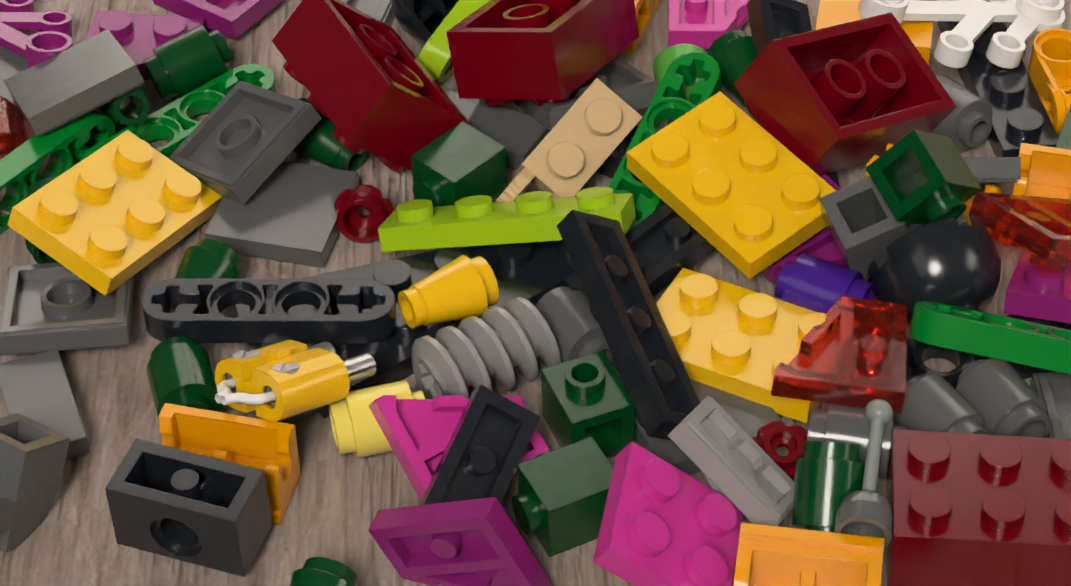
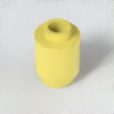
M407 380L349 391L347 397L343 400L328 404L329 417L338 455L354 452L356 458L393 451L372 414L369 405L383 395H396V399H425L423 391L411 392Z

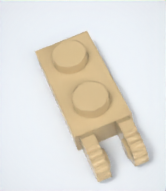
M596 78L517 169L520 173L495 202L515 201L517 196L523 194V190L530 182L541 191L551 192L553 198L574 197L641 120L642 116L602 81Z

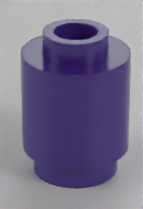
M803 253L797 258L795 263L788 261L784 264L776 282L775 296L800 307L825 313L833 318L859 325L860 331L873 305L875 284L863 280L861 272Z

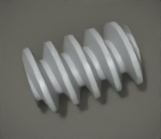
M520 296L508 300L503 309L495 306L484 310L481 318L471 316L461 320L458 329L453 326L439 329L435 339L428 335L415 339L411 354L413 373L418 390H422L425 399L430 400L437 395H459L469 399L467 387L471 386L475 390L479 385H483L492 390L490 377L493 376L504 390L512 389L515 387L516 382L513 367H517L521 375L527 380L537 378L539 371L536 357L540 358L545 367L561 363L560 351L547 321L529 300Z

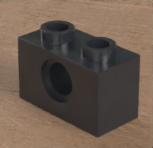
M137 438L105 488L117 544L245 577L272 527L264 470Z

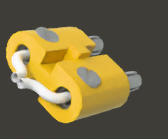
M285 340L256 350H250L249 352H246V350L234 353L232 357L218 362L215 368V383L218 392L215 394V400L218 404L222 403L245 413L256 410L257 417L277 422L343 400L348 395L350 383L375 374L376 367L374 365H376V362L367 353L342 361L335 354V349L329 342L307 347V344L298 341Z

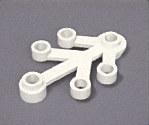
M860 0L858 7L861 19L892 12L899 24L902 21H958L959 23L952 31H945L940 34L934 51L935 59L951 68H962L967 65L974 42L992 22H1013L1006 32H996L993 34L986 52L987 59L994 65L1012 69L1019 66L1026 43L1033 35H1037L1041 31L1050 28H1061L1065 20L1064 0H989L991 2L984 0Z

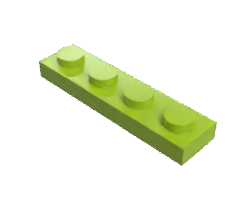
M592 187L577 192L576 197L553 198L551 192L533 191L517 196L515 201L492 203V197L476 195L459 199L452 206L433 207L431 200H411L397 205L394 212L378 228L381 251L392 252L560 241L562 237L557 225L571 210L617 220L624 234H626L636 217L633 193L614 194L613 189L610 187Z

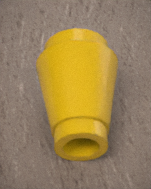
M461 255L413 284L409 289L398 293V304L401 314L407 325L411 328L461 320L471 316L480 317L484 310L496 305L499 301V288L496 277L488 262L481 256L470 259L465 255Z

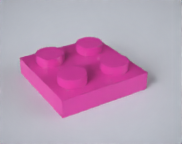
M632 441L615 458L593 562L634 586H732L743 513L727 497Z

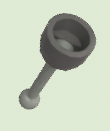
M874 399L868 403L865 409L866 419L870 423L862 490L854 491L842 500L836 515L834 533L885 538V548L892 540L893 511L888 500L879 492H876L884 425L890 422L893 410L886 400Z

